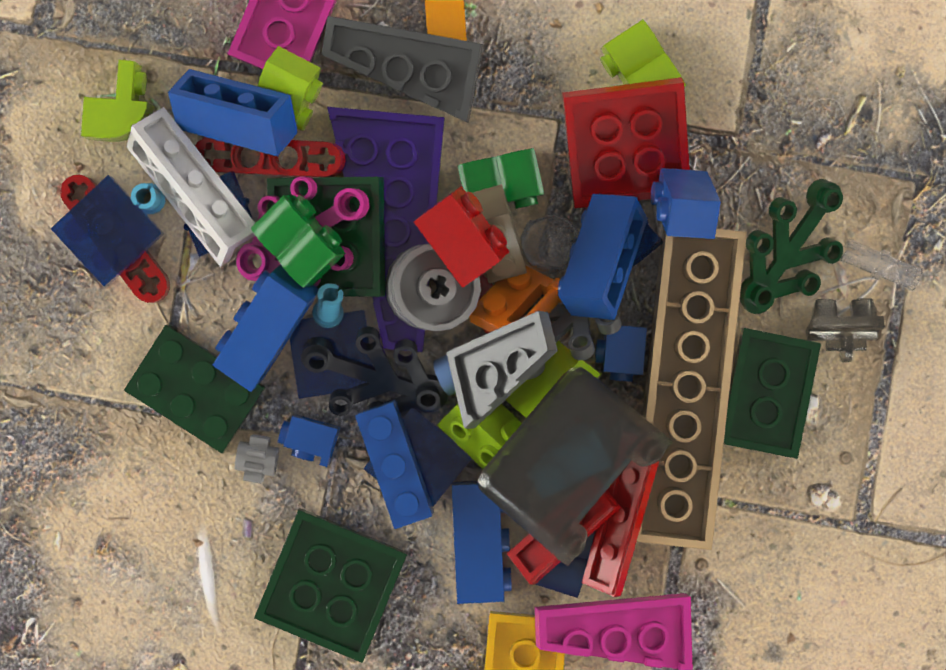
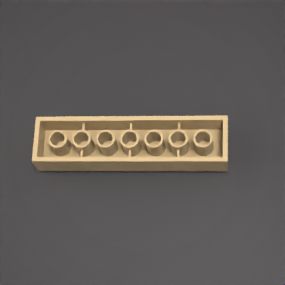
M664 227L662 229L640 435L660 442L664 446L637 542L712 550L747 232L716 229L715 239L667 236Z

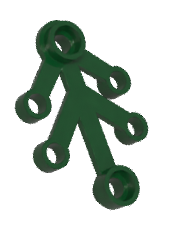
M817 179L809 186L806 199L810 208L790 237L789 223L796 216V204L783 197H778L772 201L769 207V215L772 218L773 237L761 230H755L749 234L746 240V248L750 253V277L742 282L740 291V302L745 310L752 314H761L773 305L776 298L796 292L811 296L819 290L821 285L820 277L807 269L799 271L795 277L779 279L786 269L818 260L833 264L842 257V244L829 237L823 238L818 244L801 248L825 213L835 211L841 206L843 194L836 183L826 179ZM785 206L784 213L780 215L781 209ZM762 239L761 246L757 248L758 242ZM832 246L830 253L827 255L829 248ZM773 249V261L766 269L765 256ZM809 279V283H808V285L805 287V283H806V281Z

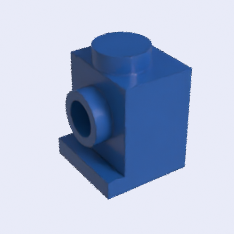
M295 414L290 422L284 420L278 443L283 444V447L292 449L291 456L307 461H314L315 456L321 457L319 465L328 467L332 460L341 427Z

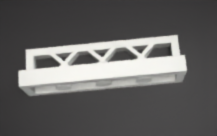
M164 107L132 125L126 146L218 265L221 267L228 263L234 249L255 236L251 230V227L255 224L253 219Z

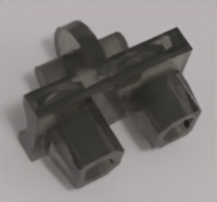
M872 298L852 300L850 303V316H837L836 300L817 299L813 305L812 317L806 329L807 341H826V351H839L842 363L851 362L853 351L867 350L866 340H878L879 331L885 327L884 316H877Z

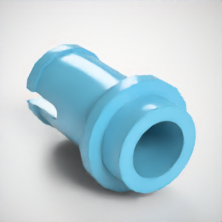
M141 183L136 185L131 192L132 203L143 213H158L165 205L166 197L156 184ZM150 192L151 199L145 204L144 197Z
M333 283L324 284L319 288L317 293L318 301L312 310L313 319L324 328L337 326L344 316L343 307L341 306L343 291L342 289L338 291L339 286Z

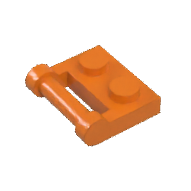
M526 266L527 273L497 281L478 301L477 307L469 316L470 322L488 332H492L519 320L542 294L544 297L526 316L537 311L548 312L549 314L558 303H563L558 296L560 278L552 279Z

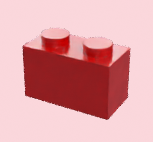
M460 186L424 212L414 223L463 288L499 263L510 251L506 247L507 240L502 231L495 225L491 226L481 213L483 208L477 197L471 192L466 193L463 187Z

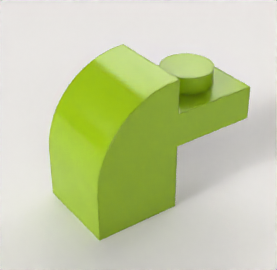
M118 60L115 99L84 97L82 137L97 141H125L129 139L132 125L153 114L154 106L152 104L139 101V95H145L147 85L146 72H141V65L135 61Z

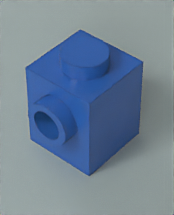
M621 326L618 332L604 335V340L597 339L595 363H602L601 371L610 372L609 380L633 382L634 374L643 375L647 328Z

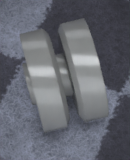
M430 244L415 245L400 253L389 267L385 281L387 302L394 314L408 326L429 331L450 330L465 322L477 307L481 292L479 277L462 288ZM428 280H433L436 283L437 288L433 294H431L432 289L426 286Z

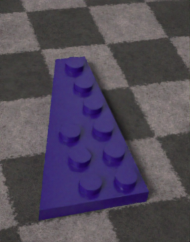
M327 107L335 143L345 153L346 162L342 170L343 176L384 177L386 281L389 267L400 253L415 245L429 244L414 221L437 204L445 118ZM428 280L426 285L428 287L430 285V280ZM386 290L385 296L372 297L383 348L394 350V346L399 340L409 339L417 345L418 352H423L425 330L408 326L394 314L387 302Z

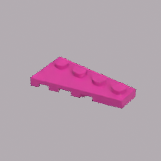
M686 593L535 607L536 646L540 650L584 657H602L610 661L623 663L624 661L641 663L645 666L656 668L667 667L678 670H693L691 596Z

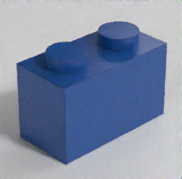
M661 168L659 182L654 181L652 183L651 205H656L657 221L662 222L666 235L715 239L721 201L708 172Z

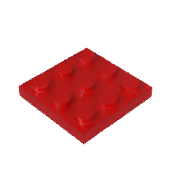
M682 77L562 92L572 198L575 209L588 207L592 194L637 197L638 201L651 199L652 183L654 181L659 182L661 168L690 170L685 90Z

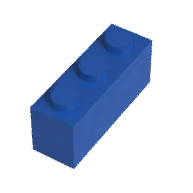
M189 69L168 91L175 122L185 132L277 157L298 133L291 95L192 69Z
M592 194L588 209L583 211L581 217V229L577 241L572 244L570 249V261L565 276L560 278L558 284V296L571 316L615 320L648 220L637 197Z
M281 264L271 273L265 270L259 276L252 287V290L257 293L252 302L246 300L233 318V320L238 322V325L233 332L227 330L215 347L220 354L212 366L250 392L266 377L314 302L319 290L314 285L305 288L301 287L285 271Z
M396 400L358 412L355 417L394 529L432 517L434 508Z
M499 480L452 482L457 604L505 602L504 591H512L511 567H503L502 552L510 551L509 528H501V513H508L507 489H499Z

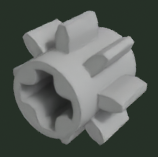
M253 434L250 435L249 442H239L235 458V470L244 471L243 481L262 484L265 475L275 476L279 458V447L270 446L271 437Z

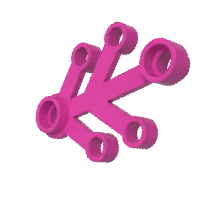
M296 177L290 184V192L296 197L300 195L310 200L317 193V184L310 177ZM302 181L308 184V192L305 196L299 192V185ZM343 189L335 196L334 206L315 218L322 227L325 225L332 227L342 220H359L369 210V199L360 189ZM265 196L261 198L258 203V220L267 212L268 202L272 200L276 203L280 197ZM353 197H356L360 202L359 209L356 212L352 211L349 205ZM256 236L253 237L252 242L241 247L236 258L239 272L243 277L251 281H257L265 270L271 273L280 265L277 258L263 246ZM341 246L346 253L344 255L345 262L342 266L336 263L331 269L340 271L351 267L354 257L349 248ZM256 254L262 259V264L259 268H256L253 264V257ZM321 278L314 284L315 287L319 285Z

